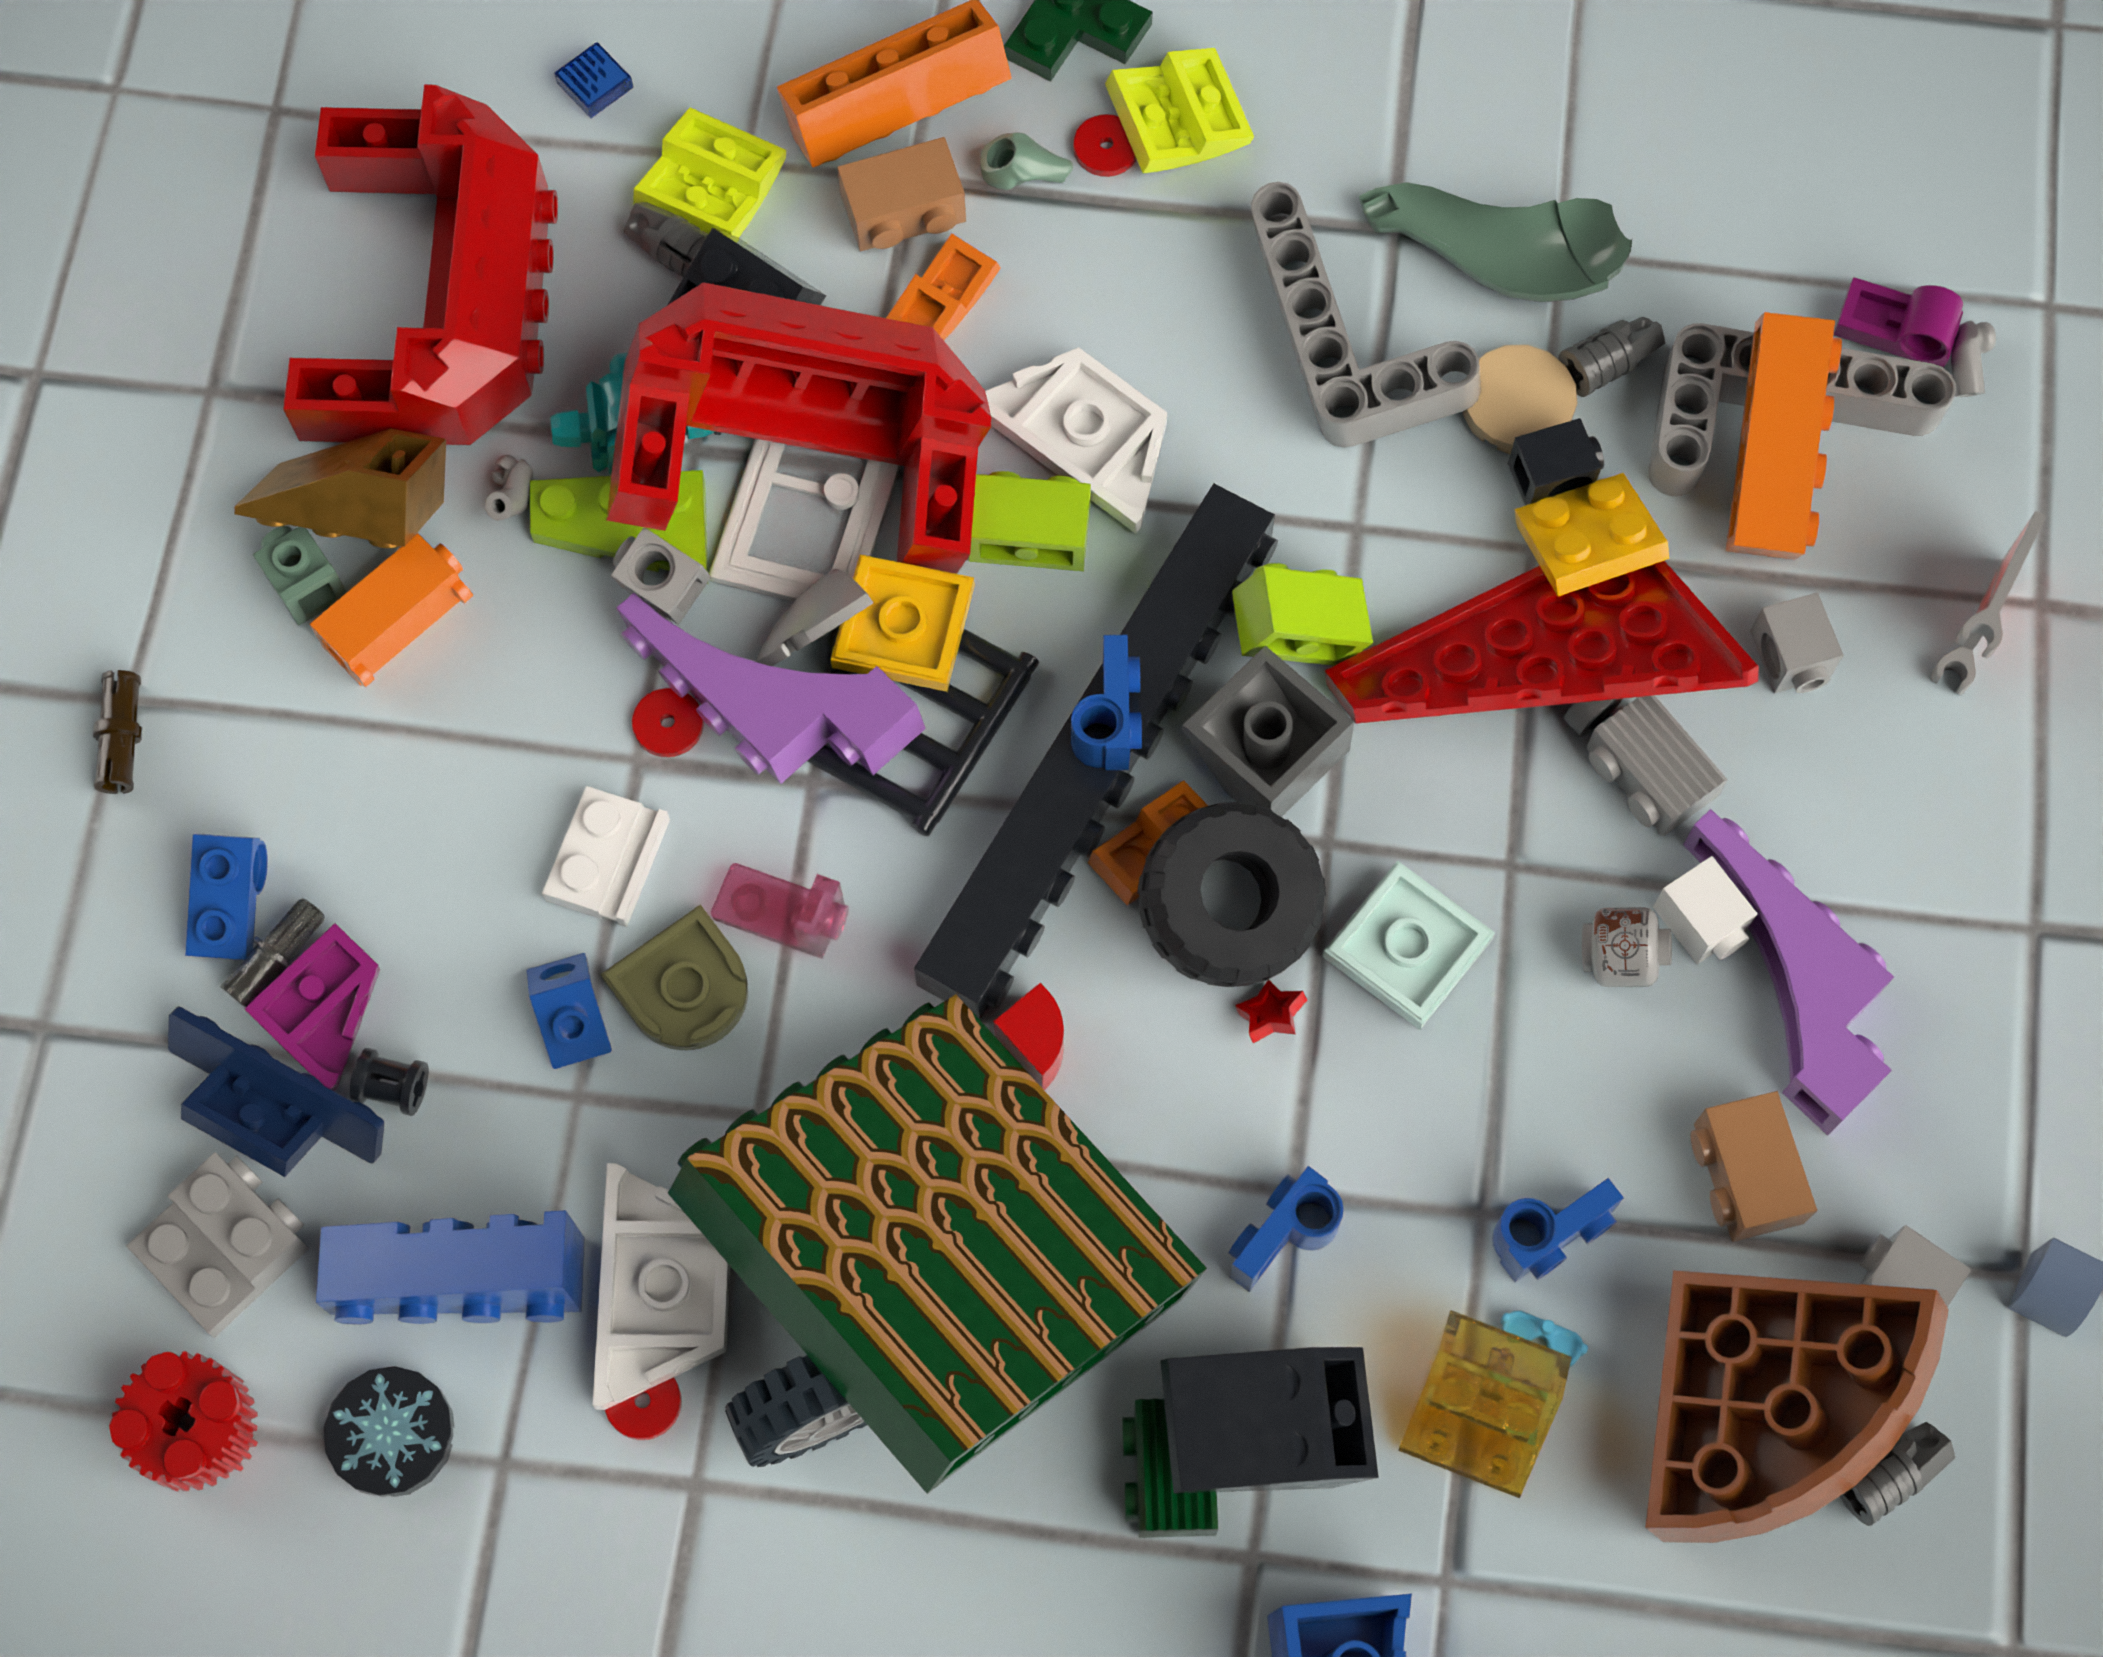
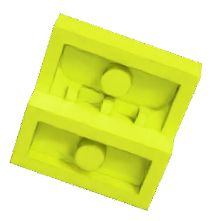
M1215 48L1167 52L1160 66L1112 70L1105 82L1107 91L1143 174L1180 168L1206 161L1246 146L1254 138Z
M689 107L662 139V156L635 186L633 205L635 203L648 202L683 217L689 223L694 224L701 231H705L708 234L713 227L739 238L771 189L786 159L787 150Z

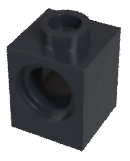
M1581 418L1515 437L1507 464L1526 506L1541 499L1597 481L1601 469L1604 468V456L1595 436L1588 437Z

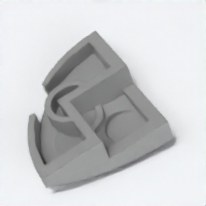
M838 569L831 570L803 592L784 612L763 643L755 662L774 666L789 657L793 651L800 650L873 604V601L867 592L846 573Z

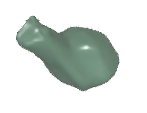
M1020 132L1005 133L996 137L984 146L980 157L981 174L984 181L988 185L1002 190H1010L1014 186L1031 180L1063 183L1073 170V164L1070 160L1055 155L1040 146L1027 134Z

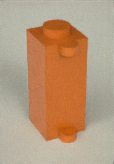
M417 533L405 547H400L313 620L310 626L322 647L360 686L367 687L375 680L373 675L458 602L461 601L465 604L473 597V594L459 579L458 574L463 571V568L455 556L441 543L433 549Z

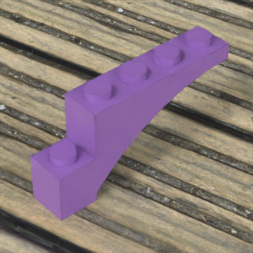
M635 593L616 607L627 627L621 633L627 644L643 660L652 654L664 666L658 672L668 686L681 698L689 692L701 704L696 711L704 722L718 736H721L727 730L739 742L735 747V751L757 775L766 769L782 784L827 743L849 766L859 761L874 775L926 729L917 704L878 666L868 674L850 675L807 673L768 666L729 654L691 636L659 615Z
M1710 809L1694 824L1683 845L1700 863L1713 856L1757 912L1748 929L1760 949L1773 981L1785 1026L1790 1083L1782 1093L1828 1136L1892 1071L1883 1062L1884 1056L1871 1040L1859 1034L1854 1035L1847 1027L1880 995L1894 976L1886 970L1884 959L1875 949L1864 943L1858 944L1840 927L1838 917L1829 907L1819 901L1812 902L1794 885L1792 875L1783 865L1772 859L1766 860L1749 844L1748 836L1737 823L1728 818L1721 819Z

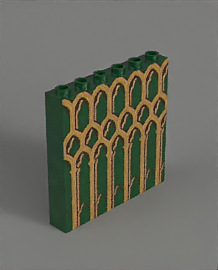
M957 994L936 1007L930 1002L920 1006L906 1019L903 1027L893 1033L888 1028L882 1029L872 1036L862 1047L860 1053L848 1059L844 1054L836 1057L820 1071L816 1080L804 1086L800 1081L791 1084L776 1097L771 1107L758 1114L755 1109L745 1112L728 1127L725 1135L716 1141L711 1142L708 1138H703L694 1143L679 1158L677 1164L681 1169L668 1191L669 1196L927 1494L1179 1303L1207 1269Z

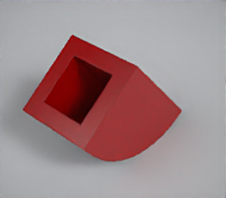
M1040 982L993 1022L995 1037L1045 1090L1055 1079L1061 1067L1064 1053V1025L1057 1002Z

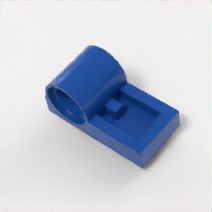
M1103 635V694L1091 695L1082 699L1072 712V750L1082 763L1091 767L1105 768V770H1129L1130 749L1142 748L1141 712L1129 713V693H1140V656H1128V635ZM1102 723L1109 726L1114 733L1104 739H1093L1087 736L1083 730L1091 724Z
M193 834L185 956L239 960L253 958L256 896L264 888L268 868L267 848L264 841H260V838Z
M1307 1166L1297 1180L1288 1174L1280 1182L1266 1203L1274 1211L1260 1229L1250 1223L1228 1252V1254L1236 1259L1232 1264L1229 1277L1248 1292L1251 1291L1288 1241L1300 1249L1312 1251L1324 1248L1336 1236L1344 1211L1342 1199L1338 1192L1328 1184V1180L1310 1166ZM1306 1203L1317 1204L1327 1212L1329 1223L1320 1229L1307 1228L1299 1222L1295 1210Z
M1607 1178L1557 1215L1547 1204L1534 1198H1522L1512 1202L1497 1222L1492 1236L1494 1249L1501 1259L1500 1264L1514 1282H1517L1529 1272L1533 1274L1536 1280H1539L1567 1259V1256L1561 1250L1579 1236L1582 1237L1586 1244H1589L1615 1225L1617 1221L1611 1213L1615 1211L1624 1197L1611 1180ZM1515 1220H1526L1532 1223L1540 1234V1243L1534 1246L1519 1244L1512 1237L1509 1224Z

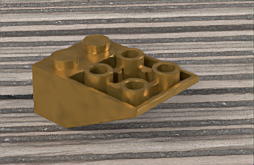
M390 428L279 463L234 506V514L256 518L259 524L270 527L292 525L312 529L313 533L322 537L334 538L345 535L366 539L371 545L380 548L405 547L444 503L446 439Z

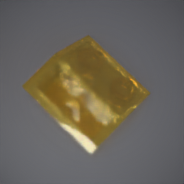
M1450 1310L1430 1359L1398 1451L1520 1499L1563 1399L1572 1357Z

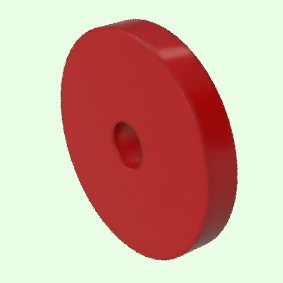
M1102 114L1091 117L1084 121L1075 133L1073 143L1075 158L1079 165L1091 174L1103 177L1116 176L1130 169L1137 160L1121 121L1116 115ZM1104 142H1109L1113 146L1111 148L1105 149L1101 147V144Z
M671 688L658 689L643 697L637 704L632 716L633 732L640 746L647 752L659 757H675L692 749L699 741L704 728V720L696 711L699 707L698 702L688 693L683 698L679 697ZM666 718L675 720L671 727H663L661 725L662 721Z
M673 1377L606 1409L605 1413L612 1426L625 1437L634 1440L654 1439L667 1432L676 1422L682 1405L681 1391ZM639 1395H649L650 1403L647 1407H637L636 1399Z

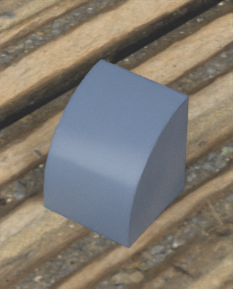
M2053 1237L2030 1254L2008 1309L2064 1337L2070 1336L2088 1316L2103 1290V1261Z

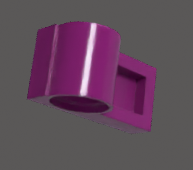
M1853 277L1842 305L1834 336L1903 358L1931 363L1944 368L1949 360L1963 315V301L1957 293L1941 286H1920L1909 295Z

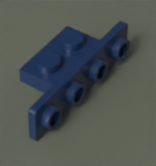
M180 1006L176 1007L169 1014V1051L209 1074L181 1103V1120L283 1177L289 1174L321 1137L368 1163L373 1164L382 1153L385 1123L371 1108L363 1103L348 1100L325 1087L316 1077L307 1073H300L272 1058L262 1047L243 1042L220 1029L214 1021L207 1017L196 1016Z

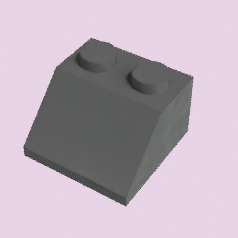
M1264 646L1183 724L1182 730L1229 796L1240 804H1257L1271 809L1272 812L1282 817L1350 751L1354 721L1267 646Z

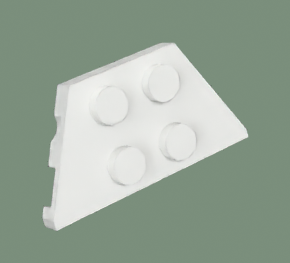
M1079 347L1054 357L1046 365H1033L1013 373L1012 381L985 391L992 417V427L1056 475L1074 478L1079 483L1091 484L1092 502L1135 534L1142 526L1167 425V412Z
M607 1163L593 1388V1407L596 1410H606L713 1359L727 1350L730 1265L669 1196V1190L661 1186L659 1188L629 1173L626 1168L617 1163Z

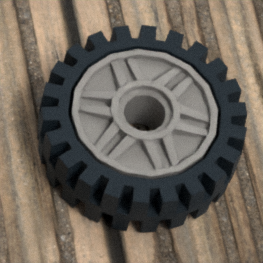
M808 1355L804 1357L797 1356L786 1362L787 1366L771 1370L763 1375L764 1379L752 1382L745 1387V1391L737 1393L732 1398V1402L727 1403L725 1407L726 1415L736 1440L750 1466L764 1467L769 1463L771 1465L781 1463L788 1457L793 1459L802 1456L809 1449L817 1450L826 1446L829 1441L835 1438L839 1440L849 1435L850 1431L867 1426L864 1420Z

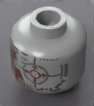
M1602 908L1596 912L1592 923L1583 924L1584 972H1593L1597 983L1603 987L1652 986L1659 976L1660 965H1672L1671 929H1659L1658 918L1650 908Z

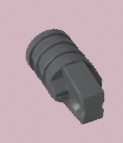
M648 202L634 204L624 228V233L654 260L664 264L665 267L676 272L682 278L708 236V233L701 231L700 228L689 223L683 217Z
M1640 317L1631 322L1620 320L1601 329L1599 333L1587 337L1586 340L1574 344L1573 347H1568L1561 351L1558 360L1566 365L1575 381L1577 395L1586 397L1593 393L1595 389L1602 388L1608 382H1612L1620 378L1621 375H1626L1638 367L1640 360L1666 343L1662 325L1645 317Z
M1928 1422L1912 1428L1901 1435L1893 1449L1856 1486L1840 1496L1841 1500L1860 1522L1867 1526H1872L1880 1520L1881 1516H1886L1897 1505L1903 1504L1910 1496H1914L1923 1490L1935 1476L1955 1459L1951 1440Z

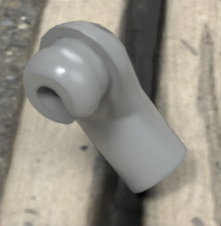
M1967 321L1958 328L1951 353L1952 374L1956 383L1955 397H1970L1985 393L1981 353L1992 350L1996 344L1995 329L1988 322L1975 324L1973 321Z
M511 455L499 457L495 463L499 465L498 469L491 472L493 481L498 485H503V489L489 494L485 500V511L488 516L498 521L521 514L528 505L530 480L533 478V471L524 459L517 461Z

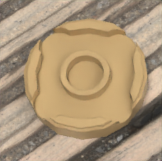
M1505 345L1485 353L1479 359L1481 393L1477 402L1471 408L1463 411V416L1472 433L1484 442L1486 439L1491 444L1497 445V450L1510 454L1515 437L1572 421L1577 406L1576 383L1566 365L1550 352L1530 345Z

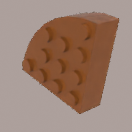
M1673 1270L1645 1528L1662 1542L1717 1543L1767 1533L1807 1517L1856 1486L1893 1449L1921 1407L1940 1360L1949 1311L1938 1291L1933 1289Z

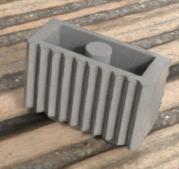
M1655 695L1637 697L1632 703L1627 704L1604 723L1599 724L1594 729L1587 745L1590 763L1597 774L1607 782H1617L1619 788L1625 791L1628 797L1627 803L1634 817L1645 827H1656L1658 834L1662 836L1668 834L1717 798L1728 780Z

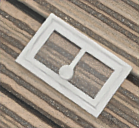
M754 439L709 571L710 581L794 602L811 585L833 569L841 570L853 579L859 555L872 557L901 465Z

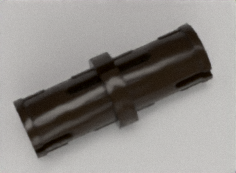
M111 670L102 674L100 720L95 721L93 724L92 736L98 741L96 778L94 779L93 786L96 790L103 793L118 794V784H120L121 792L126 794L134 789L135 744L140 743L142 740L143 728L137 723L141 677L131 671L118 670V679L115 681V673Z

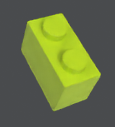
M995 471L989 475L976 474L969 562L1084 572L1091 507V484L1079 483L1076 479L1067 476H1053L1047 480L1022 478L1018 474L1009 471Z
M1271 563L1255 569L1252 576L1232 590L1242 656L1254 657L1264 646H1267L1279 658L1285 661L1335 666L1359 654L1373 644L1362 578L1339 576L1336 571L1329 569L1312 572L1291 570L1285 564Z

